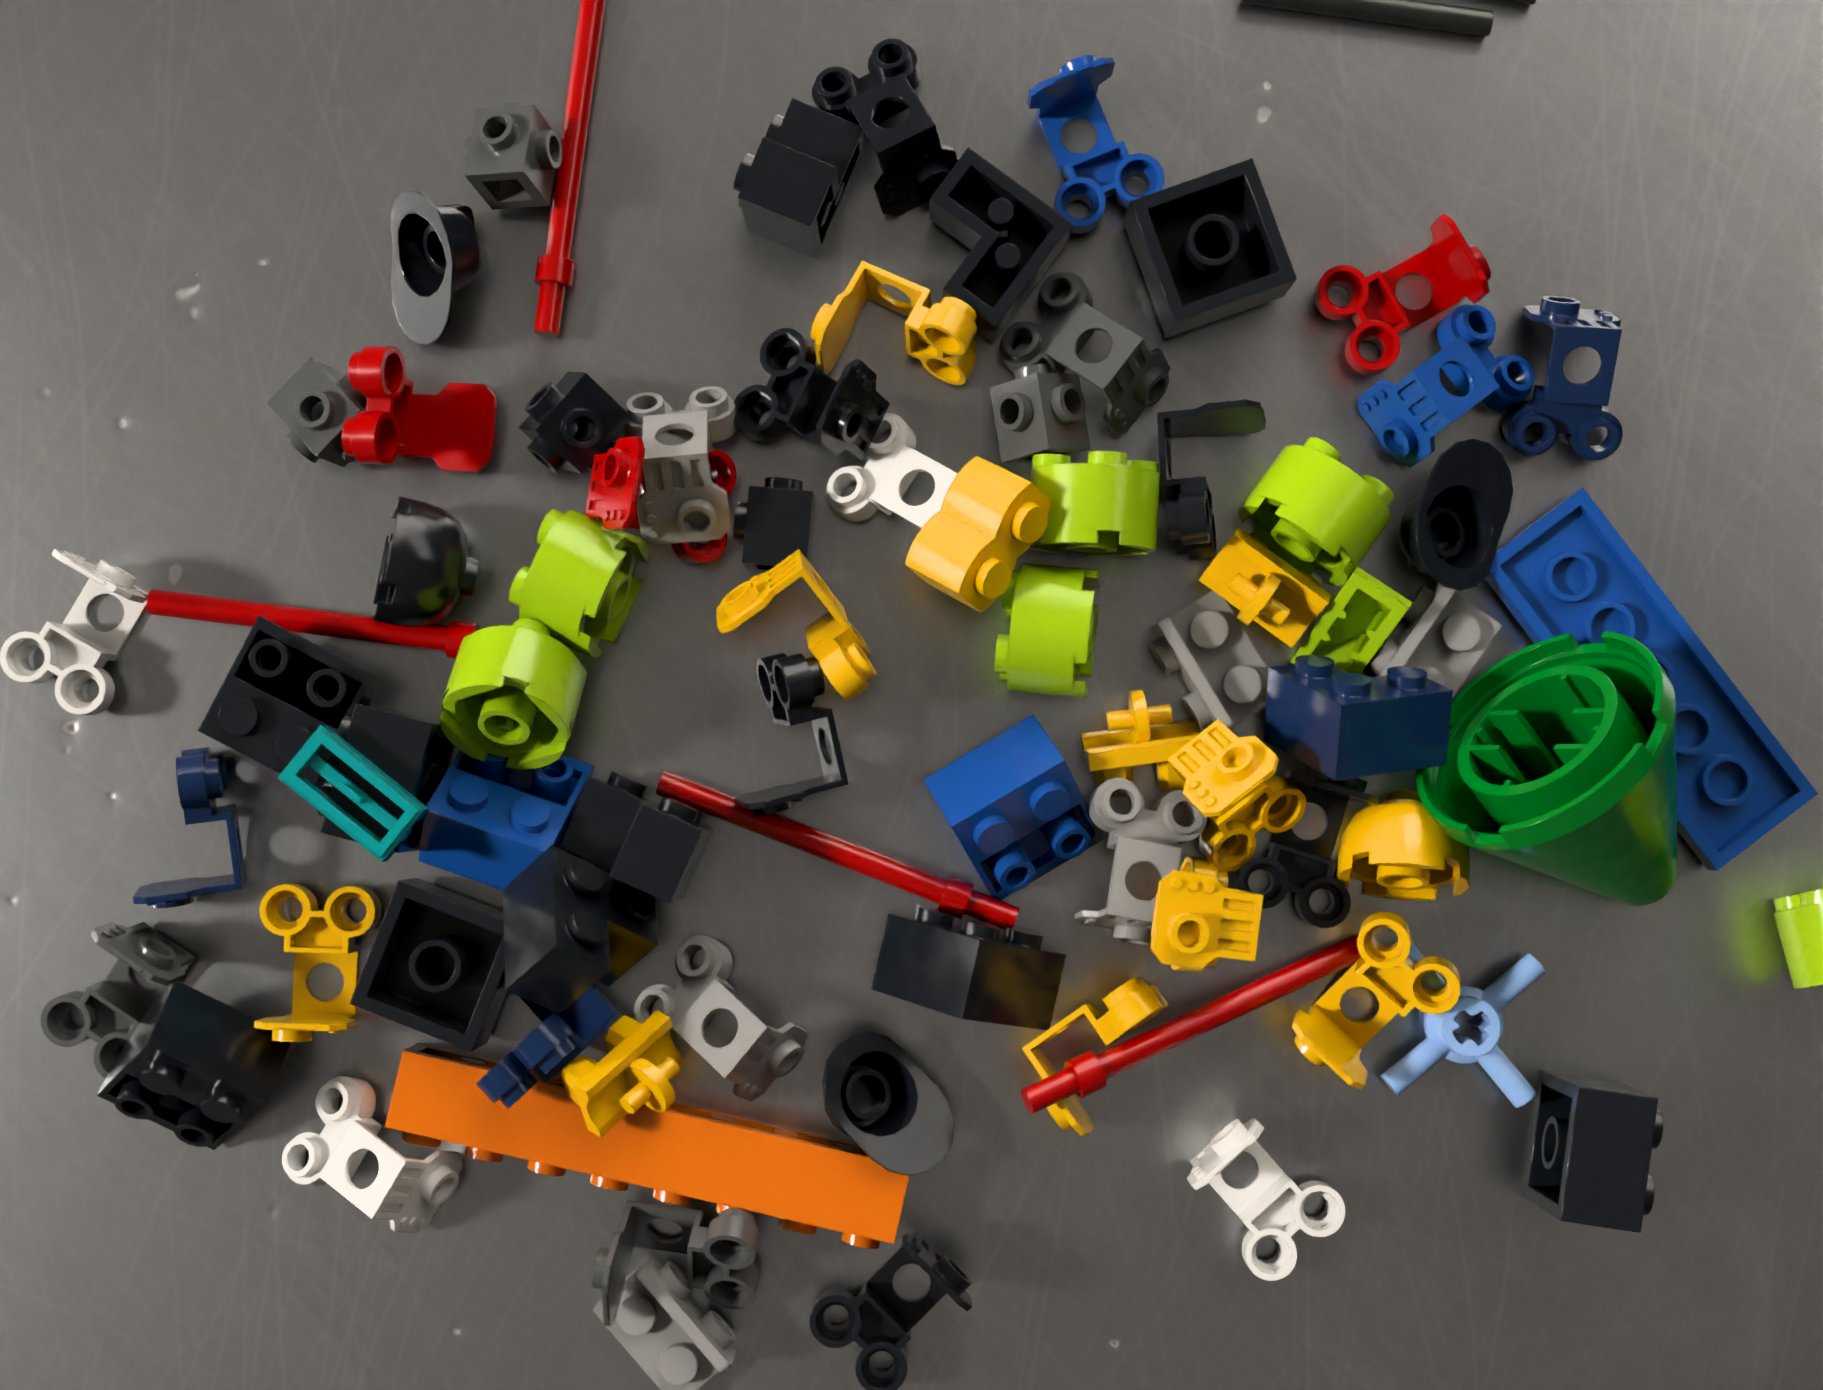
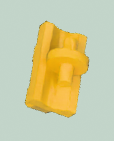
M1239 527L1199 578L1201 583L1240 610L1237 619L1246 625H1249L1254 620L1291 648L1311 622L1328 605L1332 597L1329 592L1320 587L1319 581L1305 571L1297 570L1269 550L1268 544L1253 533H1246Z
M1142 689L1128 692L1129 709L1106 712L1108 730L1080 733L1083 755L1089 771H1093L1098 786L1113 778H1123L1134 783L1133 766L1155 763L1157 782L1161 789L1168 790L1184 788V785L1167 758L1198 735L1192 718L1172 721L1170 704L1147 707ZM1114 792L1111 794L1110 798L1122 797L1125 795L1119 792Z
M658 1010L644 1022L623 1015L608 1029L605 1038L609 1052L599 1062L587 1056L578 1055L562 1069L561 1078L566 1093L580 1106L589 1131L602 1138L628 1113L634 1114L644 1104L654 1111L664 1112L676 1100L675 1092L669 1081L679 1073V1067L683 1064V1059L671 1038L670 1030L673 1026L671 1017Z

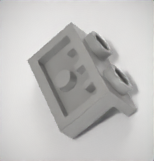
M1439 583L1433 584L1431 589L1423 584L1410 599L1412 604L1403 616L1408 622L1394 641L1387 637L1365 668L1372 672L1370 677L1387 675V669L1395 666L1420 668L1427 672L1428 679L1452 689L1454 697L1502 627V624L1456 594V590L1445 588Z
M1214 591L1209 592L1151 627L1157 639L1149 643L1150 648L1168 676L1177 672L1190 693L1182 698L1184 705L1201 730L1206 729L1217 719L1231 730L1238 723L1266 707L1268 668L1228 602Z
M652 1254L625 1278L624 1291L614 1324L606 1327L660 1390H698L717 1372L723 1374L732 1366L737 1352L732 1345L736 1340L735 1335L719 1314L713 1310L705 1314L690 1297L689 1294L693 1291V1288L688 1287V1278L674 1263L667 1261L663 1265ZM601 1299L592 1311L604 1324L603 1303Z

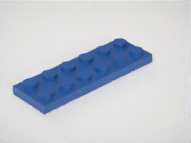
M1584 488L1573 492L1496 550L1494 561L1485 579L1534 643L1568 633L1572 634L1579 645L1605 643L1601 638L1603 632H1616L1636 639L1645 645L1668 675L1675 692L1677 830L1707 870L1718 871L1818 794Z

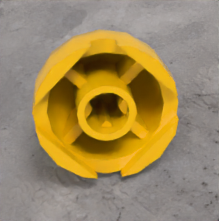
M1392 791L1388 793L1387 800L1379 801L1378 805L1366 806L1351 819L1341 838L1338 852L1337 878L1346 888H1349L1350 877L1363 881V894L1378 898L1407 901L1436 900L1437 887L1453 885L1454 897L1463 894L1470 888L1469 847L1456 841L1440 828L1424 807L1417 791Z

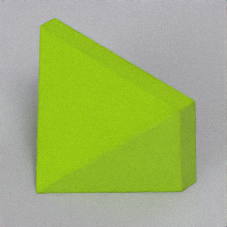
M1357 566L1290 662L1295 664V658L1303 655L1324 656L1333 659L1334 667L1347 673L1361 674L1410 608L1412 602Z

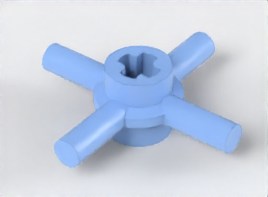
M1411 942L1408 958L1416 963L1424 958V956ZM1528 953L1483 991L1472 986L1461 985L1459 999L1450 1010L1441 1014L1425 1013L1424 1031L1426 1038L1381 1075L1382 1079L1399 1096L1443 1058L1462 1064L1478 1062L1515 1108L1525 1105L1535 1096L1536 1091L1498 1046L1503 1033L1501 1010L1546 973L1544 967L1532 954ZM1435 971L1428 972L1422 977L1423 983L1430 989L1437 990L1446 985V982ZM1459 1012L1474 1016V1018L1467 1022L1473 1029L1466 1037L1455 1032L1453 1033L1455 1029L1460 1027L1454 1021Z

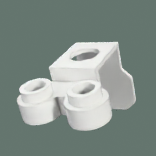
M885 413L866 452L870 459L864 468L852 465L836 470L829 478L826 497L829 505L848 521L860 522L866 520L879 509L889 516L894 512L922 528L934 514L941 510L947 490L958 473L916 451V436L910 426L900 416L894 413ZM891 429V435L885 442L876 443L883 432ZM918 472L931 474L935 481V490L931 498L918 506H910L904 503L902 497ZM857 481L855 491L849 496L842 497L846 487Z
M54 549L51 555L85 575L89 580L62 624L47 621L40 633L23 631L10 636L1 648V667L11 679L23 683L39 684L57 675L55 696L60 706L73 714L96 715L105 711L110 706L115 695L114 681L103 667L108 660L115 661L147 608L149 593L133 585L137 579L135 576L106 560L100 559L98 564L85 561V558L78 554ZM113 595L123 605V619L115 629L100 631L90 622V605L99 596ZM39 647L44 653V663L39 669L33 670L29 665L28 657L33 649ZM94 679L99 686V693L93 701L88 702L83 697L82 688L86 681Z
M345 1076L329 1080L320 1088L315 1100L316 1111L326 1125L321 1133H301L286 1145L282 1154V1165L285 1172L292 1181L298 1184L315 1186L329 1184L371 1219L390 1220V1229L394 1232H419L431 1222L439 1206L455 1191L459 1182L458 1174L463 1168V1155L455 1151L436 1150L424 1160L403 1157L377 1137L382 1125L372 1118L376 1107V1096L371 1085L365 1080ZM342 1094L343 1102L338 1111V1101ZM370 1150L378 1159V1175L369 1187L359 1189L351 1182V1178L367 1151ZM307 1151H308V1152H309V1160H308L307 1165L305 1166V1157H306V1153H307Z
M1255 1118L1244 1124L1239 1119H1236L1221 1129L1211 1142L1190 1161L1194 1167L1187 1180L1195 1190L1209 1183L1249 1229L1242 1242V1256L1252 1273L1263 1280H1280L1291 1273L1297 1261V1248L1291 1236L1299 1229L1313 1237H1326L1335 1233L1344 1221L1345 1204L1339 1193L1325 1182L1312 1180L1297 1186L1256 1141L1265 1128ZM1243 1151L1248 1152L1257 1162L1258 1172L1255 1180L1243 1188L1229 1186L1223 1180L1221 1171ZM1313 1195L1322 1196L1325 1200L1323 1212L1315 1217L1305 1215V1201ZM1266 1238L1276 1240L1278 1250L1272 1258L1264 1260L1257 1257L1256 1247L1261 1240Z

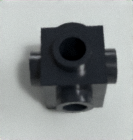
M568 371L556 386L549 382L535 393L525 407V411L529 416L520 425L519 429L532 440L531 444L527 447L528 451L546 468L554 473L563 468L565 471L583 474L586 469L592 471L594 455L607 453L610 448L614 447L615 442L613 438L632 416L587 373Z

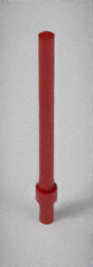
M580 0L561 135L563 157L560 167L556 170L545 255L538 256L534 280L537 285H540L534 333L546 337H559L565 290L572 289L576 263L570 259L606 0Z
M154 589L150 591L147 599V611L151 615L253 627L260 615L296 633L445 651L447 658L454 659L457 657L463 638L480 630L479 624L451 620L448 626L437 624L421 627L396 626L372 621V616Z
M668 771L663 772L658 783L656 794L659 796L676 798L705 811L708 815L938 903V911L955 915L954 917L961 919L963 914H966L1002 929H1006V927L1013 928L1017 919L1019 907L973 890L974 883L954 875H950L949 880H946L776 813L754 816L753 810L736 806L734 803L735 797Z
M1359 933L1099 1054L1094 1055L1091 1051H1087L1065 1061L1064 1070L1021 1089V1096L1025 1106L1031 1114H1034L1074 1094L1084 1098L1107 1086L1106 1079L1354 964L1361 957L1357 948Z

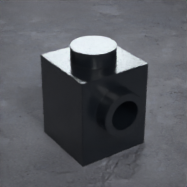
M783 477L765 478L764 487L749 486L747 502L737 501L733 535L734 540H744L742 563L746 569L769 571L798 549L811 562L816 498L813 491L802 490L803 481Z

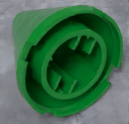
M1604 631L1601 638L1605 643L1579 645L1572 634L1568 633L1527 646L1484 671L1452 700L1446 765L1416 770L1417 791L1421 802L1447 835L1467 846L1631 906H1642L1661 900L1673 887L1678 875L1675 692L1668 675L1645 645L1636 639L1616 632Z

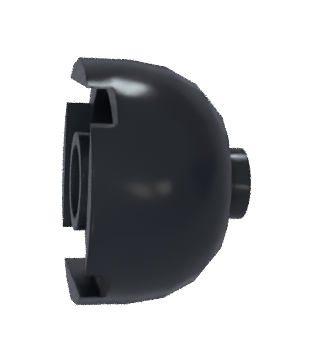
M399 496L397 497L391 517L396 519L394 532L386 537L373 601V604L377 605L372 613L371 620L396 626L421 627L437 623L449 615L459 594L472 596L478 573L479 559L468 557L467 535L460 522L447 511L426 502Z

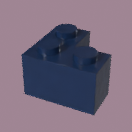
M1318 655L1298 656L1295 658V664L1269 667L1264 741L1335 781L1444 766L1447 761L1453 690L1428 679L1427 672L1416 667L1395 666L1388 668L1387 675L1368 677L1357 673H1347L1334 667V660L1328 657Z

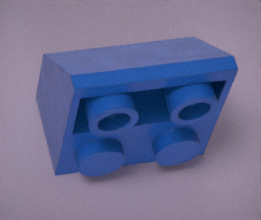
M1034 714L923 779L990 895L995 899L1002 900L1014 892L1025 888L1034 880L1104 840L1100 829L1089 816L1088 805L1066 761Z
M459 750L427 804L430 810L423 817L418 861L503 890L551 845L559 848L592 775L593 766L561 755L557 761L547 766L536 769L517 770L505 768L508 759L506 757L487 753L483 762Z

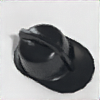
M403 191L395 199L391 212L393 241L392 303L398 323L406 336L417 344L431 345L443 336L450 322L453 296L460 293L465 286L478 276L482 265V251L478 235L475 231L473 211L470 207L462 204L434 205L428 197L418 191Z
M1468 439L1455 442L1441 453L1431 470L1424 492L1407 505L1399 522V539L1402 550L1408 558V570L1416 574H1429L1430 577L1445 588L1457 591L1476 587L1487 577L1510 512L1513 496L1511 471L1503 455L1490 443L1477 439Z
M871 1031L851 1034L835 1046L826 1060L822 1078L824 1108L832 1124L842 1133L848 1135L874 1162L888 1172L911 1176L927 1173L941 1163L953 1144L955 1123L950 1104L939 1087L888 1036Z

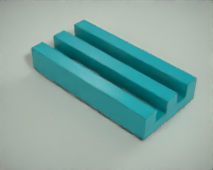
M320 725L277 777L381 862H387L396 852L394 849L401 841H405L413 831L411 828L418 820H422L430 810L326 725ZM325 746L405 812L400 818H397L318 754L320 749ZM307 765L389 830L384 838H379L305 778L301 773Z

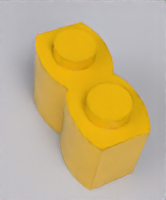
M976 456L959 471L952 481L944 497L941 510L934 514L918 532L907 554L905 565L927 584L982 613L1008 588L1017 558L1025 553L1043 535L1047 527L1048 514L1052 502L1032 482Z

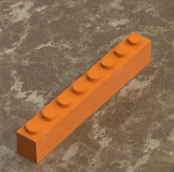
M420 1043L402 1051L385 1127L403 1131L401 1139L407 1143L434 1148L440 1147L441 1140L466 1146L464 1154L478 1160L501 1162L503 1156L508 1155L528 1160L527 1168L539 1174L565 1176L566 1169L591 1174V1184L609 1190L626 1191L630 1183L654 1189L653 1197L655 1199L670 1204L690 1205L691 1199L695 1198L717 1203L715 1211L719 1214L725 1209L736 1208L747 1211L753 1217L755 1212L780 1218L778 1225L781 1228L796 1233L816 1234L817 1227L843 1232L842 1241L861 1248L878 1249L880 1241L891 1244L895 1242L909 1176L888 1172L874 1162L856 1143L674 1102L664 1112L654 1111L644 1104L634 1114L628 1113L601 1138L587 1129L580 1106L567 1095L562 1078L559 1075H555L548 1083H545L534 1070H531L530 1073L538 1082L507 1109L500 1100L493 1104L476 1085L484 1075L499 1063L498 1061Z

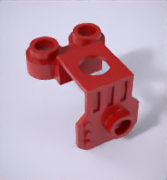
M1446 214L1438 217L1430 226L1433 242L1427 249L1386 272L1381 273L1379 270L1365 277L1360 270L1353 266L1338 265L1327 270L1317 282L1314 289V302L1319 312L1325 317L1336 321L1352 318L1357 327L1350 334L1345 344L1346 359L1355 371L1364 375L1382 373L1395 362L1400 353L1401 342L1399 336L1456 305L1465 297L1475 304L1490 293L1488 280L1491 278V271L1486 258L1476 246H1468L1455 221ZM1416 274L1428 281L1431 286L1432 295L1425 307L1412 310L1404 307L1398 301L1396 285L1402 277ZM1338 286L1345 289L1349 296L1348 304L1345 306L1334 305L1328 297L1329 288ZM1362 341H1372L1379 347L1380 356L1378 360L1369 361L1362 357L1359 351Z
M366 346L361 352H355L351 356L348 365L349 382L353 390L361 392L367 398L366 411H360L355 417H349L343 425L342 446L348 456L355 457L362 464L379 465L391 464L396 456L432 458L443 471L479 473L491 462L497 416V397L487 385L449 383L437 395L412 394L413 382L406 379L405 360L397 347Z
M641 437L619 438L614 447L610 448L607 453L594 455L585 515L602 521L606 530H623L629 527L640 529L636 509L639 488H641L642 493L646 490L642 468L645 448ZM713 449L712 452H708L712 482L725 490L728 496L736 483V468L732 459L726 453ZM726 532L721 539L699 541L695 549L690 547L689 542L671 545L675 554L687 563H710L717 560L724 553L728 536Z

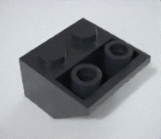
M259 615L198 731L281 774L320 725L328 726L337 734L346 714L353 715L356 703L370 705L377 675ZM323 746L318 754L338 769L340 758ZM307 765L301 774L322 791L327 780Z
M175 980L150 1006L102 1083L97 1096L114 1103L117 1110L128 1117L148 1119L174 1131L177 1138L189 1145L209 1147L215 1150L268 1102L291 1042L273 1041L272 1030L254 1028V1021L257 1019Z

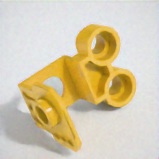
M861 261L845 291L837 295L832 305L825 303L814 319L811 328V339L815 340L818 368L825 374L832 371L847 345L853 325L867 300L908 317L905 322L907 354L921 360L924 368L939 380L952 385H963L977 362L975 354L977 344L973 340L977 332L975 324L977 314L969 304L955 297H944L941 303H935L931 306L930 289L865 261ZM881 284L898 288L909 297L911 303H904L892 298L882 289Z
M800 549L769 571L755 575L749 581L738 585L722 599L720 605L716 608L717 628L723 634L736 629L761 611L776 594L802 576L828 609L826 614L805 628L809 650L819 661L830 683L847 702L852 701L870 688L868 680L877 675V672L867 657L871 653L869 647L855 627L848 622L844 606Z
M1219 719L1167 758L1184 785L1183 795L1204 817H1208L1204 830L1198 836L1199 850L1220 872L1236 871L1245 861L1252 858L1256 849L1255 834L1263 827L1272 833L1285 832L1300 821L1306 810L1305 795L1283 776H1273L1276 774L1279 761L1277 755L1256 736L1237 737Z
M1187 856L1180 870H1172L1159 881L1154 905L1150 949L1162 964L1171 965L1173 970L1201 973L1204 968H1214L1218 957L1255 962L1264 895L1228 888V872L1218 871V868H1215L1206 858Z
M289 883L271 888L261 900L260 918L269 931L284 936V952H294L292 1013L285 1016L265 1017L254 1021V1028L272 1030L273 1041L304 1042L312 1040L313 1031L339 1033L356 1027L357 1007L349 1004L358 983L360 944H355V937L365 935L377 926L382 912L378 896L365 886H345L335 890L328 897L324 910H319L314 894L301 884ZM289 897L297 898L302 904V914L296 921L290 920L284 913V903ZM354 898L361 900L366 906V916L359 923L352 921L347 914V906ZM321 963H329L336 966L344 978L343 989L333 1000L324 1001L316 998L308 987V976L311 970Z
M1377 912L1365 919L1360 927L1357 938V948L1361 957L1310 1007L1308 1013L1299 1010L1295 1014L1291 1026L1297 1035L1294 1038L1295 1044L1306 1058L1321 1067L1327 1064L1349 1086L1359 1090L1365 1086L1368 1075L1366 1068L1359 1059L1361 1049L1394 1016L1399 1013L1404 1018L1414 1007L1428 1014H1441L1450 1010L1457 1003L1460 996L1461 977L1458 969L1452 962L1439 956L1424 957L1416 963L1408 958L1412 942L1411 929L1402 917L1392 912ZM1380 927H1389L1396 932L1398 940L1392 945H1382L1375 940L1373 932ZM1428 972H1439L1446 978L1447 984L1441 989H1430L1423 983L1422 977ZM1353 987L1367 988L1376 995L1379 1001V1010L1370 1020H1352L1342 1010V995Z
M1134 977L1102 999L1109 1009L1103 1016L1094 1003L1084 1004L1025 1045L1022 1050L1041 1078L1045 1079L1057 1073V1071L1040 1047L1085 1016L1106 1046L1116 1043L1169 1006L1155 984L1148 986L1142 977L1137 980ZM1075 1095L1046 1107L1063 1131L1066 1132L1073 1127L1081 1137L1093 1132L1094 1125Z

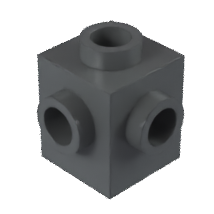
M509 103L503 107L476 109L472 134L465 142V160L467 163L465 177L492 210L550 206L555 169L560 167L563 157L560 137L549 126L534 104Z
M310 358L267 404L292 430L286 438L300 454L314 463L321 458L345 467L349 462H354L356 459L355 457L348 456L343 449L342 428L349 417H355L360 411H366L367 398L361 392L353 390L349 382L348 372L343 376L338 370Z
M1035 364L1014 370L1015 380L990 387L1001 463H1032L1033 455L1061 454L1069 456L1091 449L1085 416L1086 404L1081 391L1080 378L1077 374L1052 373L1051 364Z

